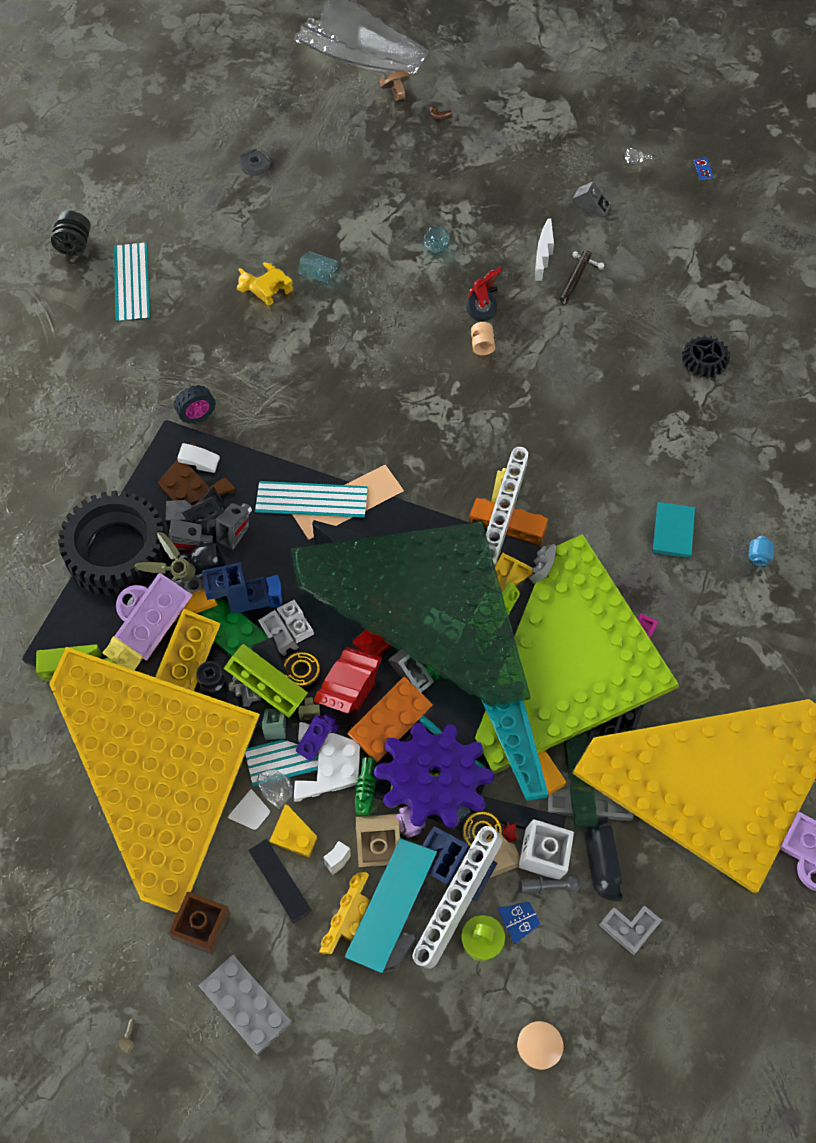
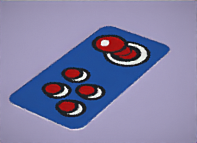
M707 158L694 159L701 180L714 178Z

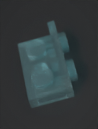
M309 251L300 257L298 272L328 283L331 273L338 268L339 262Z

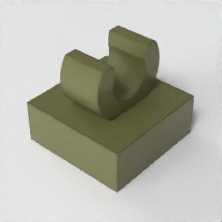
M313 697L305 698V705L299 706L300 722L312 721L316 715H320L319 705H314Z

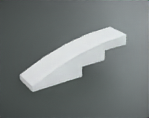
M547 219L538 242L535 265L536 281H542L544 268L548 267L549 255H553L554 239L551 219Z

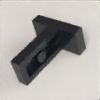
M212 487L206 491L195 505L184 509L182 514L187 522L202 524L223 514L225 510L222 504L224 502L215 487Z

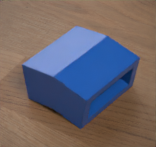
M277 574L266 578L270 607H280L283 605V592Z

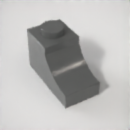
M402 648L388 660L398 676L402 678L405 676L420 692H423L434 682L414 650Z

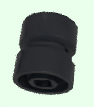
M214 661L202 663L196 672L201 691L207 696H218L226 687L222 667Z

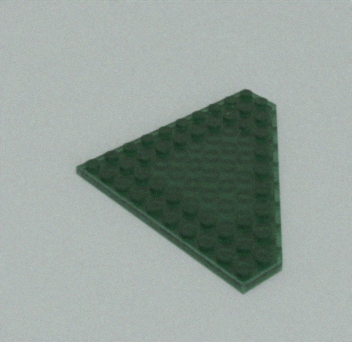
M482 522L291 548L297 587L307 590L316 599L336 608L337 612L348 619L355 620L369 632L381 636L385 639V642L398 650L405 651L409 654V657L422 665L426 664L434 669L433 671L446 680L450 679L458 684V687L482 699L483 703L488 706L530 699V692Z

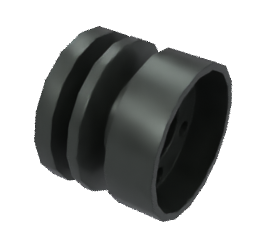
M62 211L56 216L50 242L62 254L69 256L80 255L86 249L91 224L79 212Z

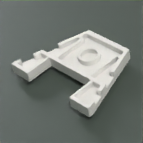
M300 722L299 743L310 726L309 724ZM329 733L319 750L317 781H295L294 801L298 802L303 798L315 797L324 792H333L357 785L360 746L352 739L335 733Z

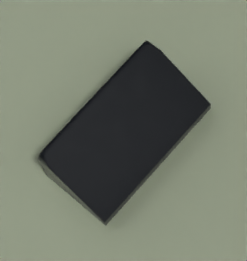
M274 637L252 645V650L281 673L287 675Z

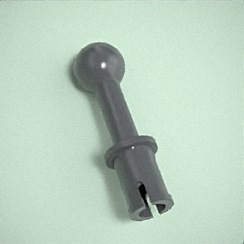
M568 875L564 880L543 881L542 877H538L532 880H520L518 883L520 893H539V895H542L544 890L565 888L569 892H576L581 886V881L576 875Z

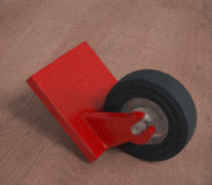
M501 267L496 271L493 269L488 272L483 280L479 278L474 282V287L469 290L470 294L466 299V309L468 314L477 321H487L496 313L497 301L491 293L487 292V289L494 284L502 272Z

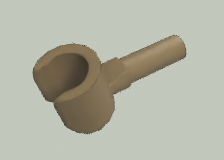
M130 1019L126 1033L119 1041L121 1052L128 1055L132 1052L135 1042L129 1040L135 1023L133 1019Z

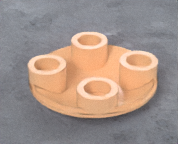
M537 1021L523 1028L518 1037L517 1049L527 1065L538 1070H545L551 1068L560 1060L563 1053V1040L559 1031L553 1025Z

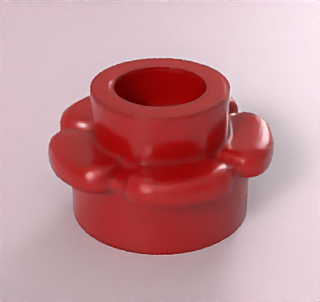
M507 822V826L503 827L504 838L508 839L509 843L517 841L516 824H509Z

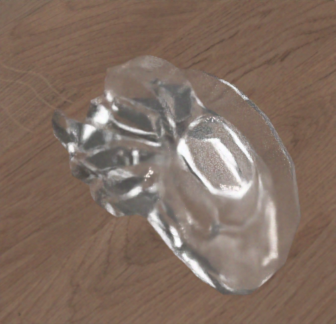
M269 769L264 770L258 775L257 782L263 796L270 804L276 806L278 810L285 806L289 797L294 799L290 779L281 772Z

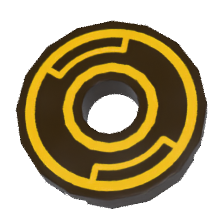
M297 651L287 656L283 661L287 672L285 676L302 689L316 685L321 677L320 661L310 652ZM299 667L307 668L304 674H298L296 670Z
M487 810L470 813L463 820L461 826L462 840L469 846L477 836L476 830L480 825L493 827L503 836V825L500 819L494 813ZM494 834L488 835L486 840L494 838Z

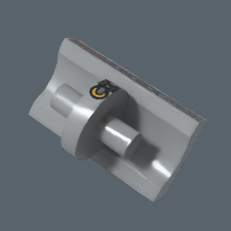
M234 676L233 682L228 684L229 690L235 692L236 696L242 695L243 707L250 706L251 702L262 699L261 696Z

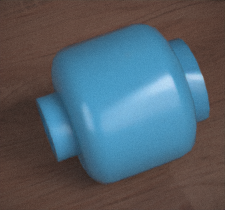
M757 537V539L752 540L749 544L748 558L755 565H767L774 557V543L767 537Z

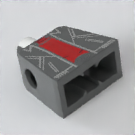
M233 503L225 509L223 514L216 518L217 543L231 550L236 547L249 527V513L252 509L248 504L243 503L239 506Z
M171 519L169 539L177 550L191 551L198 545L212 542L213 535L202 534V526L200 524Z

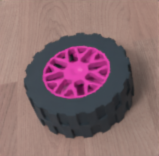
M193 385L184 389L176 396L174 401V409L179 418L188 424H194L207 419L216 406L215 399L210 390L200 385Z

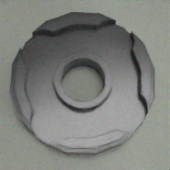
M247 150L241 154L239 159L241 171L248 175L263 174L268 171L271 164L269 154L264 150Z

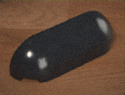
M601 817L592 821L585 832L592 883L596 892L604 899L622 901L623 895L619 885L622 884L613 829L611 823H608V817Z

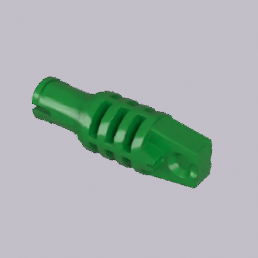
M369 757L368 761L367 758L362 759L361 775L357 778L358 782L356 785V813L361 816L370 815L374 801L376 779L373 773L375 759Z

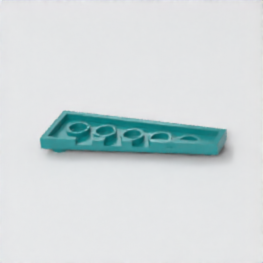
M519 683L479 688L480 698L526 801L547 798L548 790Z

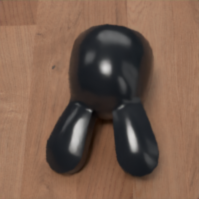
M204 543L196 546L191 551L178 550L180 553L178 558L185 559L194 565L195 575L202 574V570L226 566L217 543ZM169 557L168 561L170 564H172L173 561H175V559L171 560ZM172 573L169 576L170 580L174 577Z

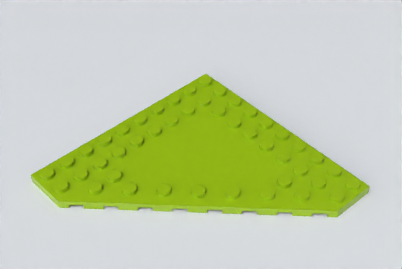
M581 534L557 545L555 559L549 573L544 579L536 582L514 636V644L507 654L495 685L519 683L538 754L679 687L675 677L584 535ZM485 711L475 739L476 742L482 744L484 749L483 755L492 772L496 774L511 767L488 713Z

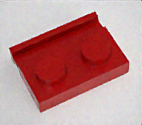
M380 617L353 640V645L359 651L380 657L401 638V634L397 633L395 628Z

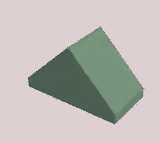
M265 709L262 729L265 740L286 739V715L278 709Z

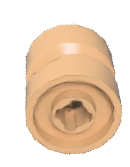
M487 322L473 325L471 337L474 353L477 355L491 354L495 350L493 326Z

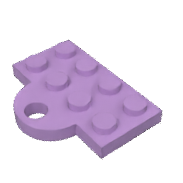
M160 572L149 588L139 585L125 588L119 594L116 601L117 613L124 623L115 637L144 656L143 659L147 661L193 595ZM126 594H131L134 597L133 604L129 606L123 602V597Z
M798 811L780 850L799 860L797 864L799 878L805 886L816 891V883L812 882L810 878L811 874H816V820Z

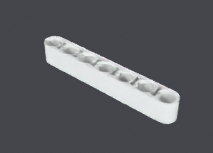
M516 447L511 453L484 538L480 562L485 568L494 567L501 552L527 467L528 451L523 447ZM506 505L508 506V508H502L500 506ZM501 521L503 524L498 525L496 522ZM491 538H497L498 541H495V542H494V541H491L490 539H491ZM485 555H492L493 558H486Z
M485 826L481 828L414 949L413 960L417 965L430 969L438 963L502 844L501 835L493 827ZM494 834L492 842L486 843L487 836ZM483 853V859L480 862H476V856ZM472 872L473 877L471 881L465 882L466 875ZM458 892H462L460 901L455 902V895ZM447 912H451L450 920L444 922V915ZM436 932H440V939L434 942L433 935ZM428 951L429 959L423 962L422 956Z

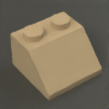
M397 814L356 817L359 867L388 865L400 839L399 820L396 819Z

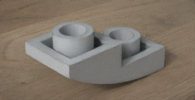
M555 544L549 547L543 546L537 552L538 556L533 561L536 564L532 570L534 573L529 578L534 584L544 579L549 573L555 559Z

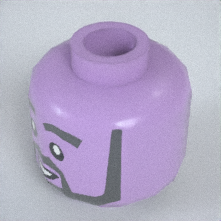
M406 806L399 809L400 813L396 815V819L399 820L400 835H406L407 838L423 833L422 829L425 828V823L422 826H414L410 822L411 808Z

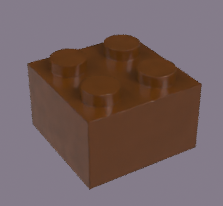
M187 891L170 928L169 935L175 941L213 955L231 914L228 906Z

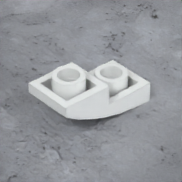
M183 443L177 459L180 463L196 465L197 470L215 473L220 456L203 448Z
M295 600L277 608L278 613L296 643L314 635L313 629L304 618L303 612Z

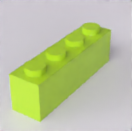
M244 644L234 653L224 667L226 671L288 718H290L308 694V692Z

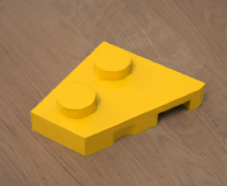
M285 804L269 842L274 846L310 858L317 841V836Z

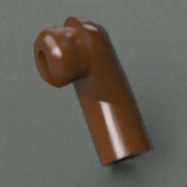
M436 106L429 108L430 116L435 119L443 120L452 117L451 110L439 112Z

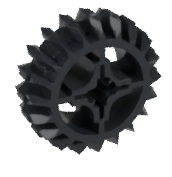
M697 335L695 339L691 338L685 344L682 351L684 367H688V372L693 371V375L698 374L700 378L706 376L708 379L710 375L713 378L721 375L726 370L730 361L728 346H724V341L719 342L718 338L713 339L712 336L708 338L703 335L701 338Z

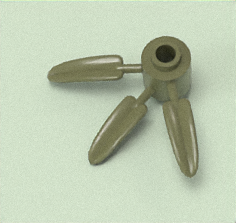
M158 532L157 536L170 559H175V561H173L171 567H167L166 563L141 562L135 564V567L141 571L150 573L160 572L161 574H165L166 570H171L174 576L171 579L173 582L177 579L182 581L191 580L195 575L194 565L185 559L178 558L180 553L172 541L164 533Z

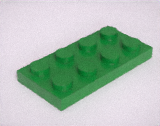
M222 597L216 599L217 606L204 610L199 614L221 623L213 643L230 657L243 644L252 650V645L268 639L266 633L243 614H231L229 603Z

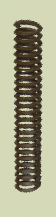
M590 251L582 252L559 298L563 304L568 303L592 256Z

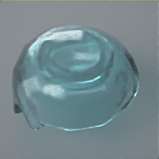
M440 226L430 227L424 236V246L433 253L443 252L450 241L449 232Z

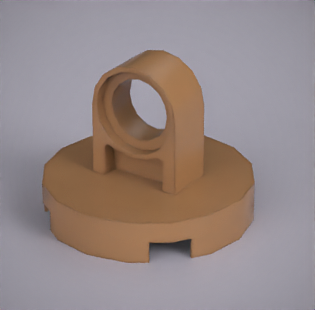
M401 70L389 74L386 80L383 77L379 83L382 89L391 88L396 101L405 99L402 83L407 81L410 76L407 70L405 72Z

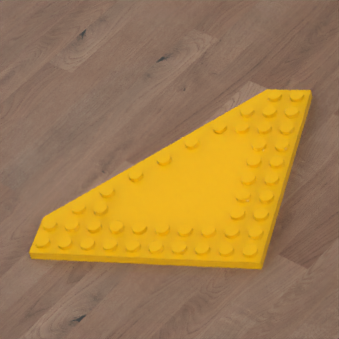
M66 647L49 685L141 901L178 913L187 891L192 892L260 714Z
M807 699L594 737L572 774L755 894L758 893L816 778V703Z

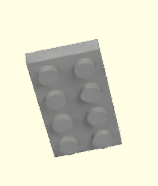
M561 773L567 785L551 795L548 794V813L589 818L608 817V819L633 820V813L572 773Z
M234 955L228 958L198 985L257 1056L292 1024L291 1020Z

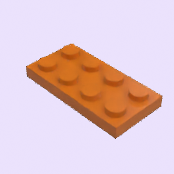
M404 676L347 734L377 763L387 753L385 742L389 738L399 740L433 704Z

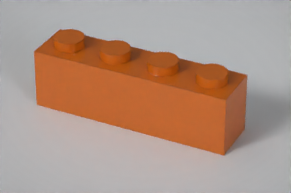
M476 498L469 515V522L488 529L496 503L490 502L487 499ZM506 505L500 506L502 508H508V506ZM514 508L506 535L541 546L548 518L540 514H532L523 509ZM498 521L496 524L502 525L503 522Z

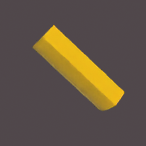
M183 608L155 678L194 691L198 682L197 669L202 663L206 662L221 623Z

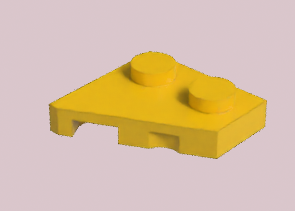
M502 553L486 587L502 594L509 582H513L517 586L534 573L532 571L533 568Z

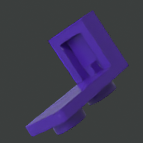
M328 714L316 715L297 746L296 752L309 761H313L329 733H336L340 725L335 723L336 719Z

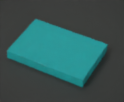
M662 502L657 503L652 553L685 558L691 557L695 507Z

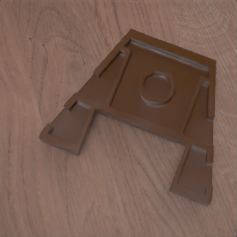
M178 459L158 481L159 487L171 501L186 500L192 506L212 487H215L219 495L226 493L230 495L236 492L235 487L226 477L208 487L189 466L191 464L180 463Z

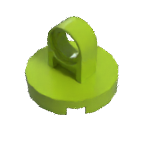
M485 915L475 916L467 921L462 929L461 936L465 952L468 956L478 961H488V959L497 957L505 943V933L501 924L491 916Z

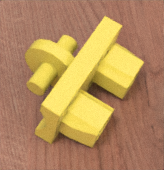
M113 636L110 644L103 651L104 655L118 665L132 670L137 668L144 657L115 636Z

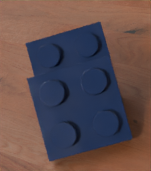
M241 562L202 570L207 600L227 596L231 614L270 606L264 577L245 581Z
M433 826L422 846L437 852L428 874L449 886L471 846ZM481 853L476 856V862H480L483 859L484 855ZM494 860L472 898L475 902L479 899L498 864ZM472 872L466 875L465 882L471 881L473 877Z

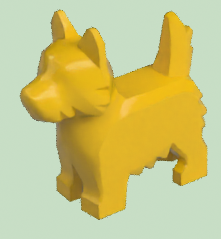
M263 263L268 272L260 277H255L239 268L238 270L241 275L239 276L237 290L242 293L246 291L253 292L267 306L274 303L271 296H274L279 289H284L286 295L293 291V280L286 276L282 270L272 266V263Z

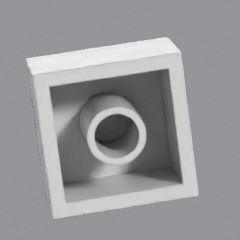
M533 819L525 829L518 868L560 880L568 872L574 832Z

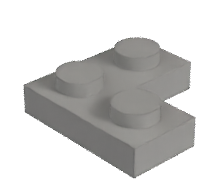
M645 905L632 921L613 907L599 926L635 955L662 920Z

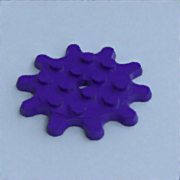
M414 724L411 727V741L402 742L396 738H389L385 742V750L393 756V761L387 764H379L374 769L376 778L388 780L393 786L392 790L384 796V804L390 808L396 807L399 804L408 805L412 810L410 822L414 826H422L428 816L436 814L442 818L445 826L454 828L459 823L457 812L461 807H469L477 812L485 808V801L478 795L476 788L482 784H491L494 781V773L490 769L480 768L475 763V760L483 754L482 744L479 742H473L469 745L458 743L456 741L458 731L454 725L449 724L443 728L441 734L432 735L426 731L423 724ZM435 768L440 775L434 777L430 775L429 771Z

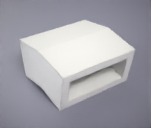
M338 841L334 849L323 857L325 866L332 875L345 866L351 857L350 848Z

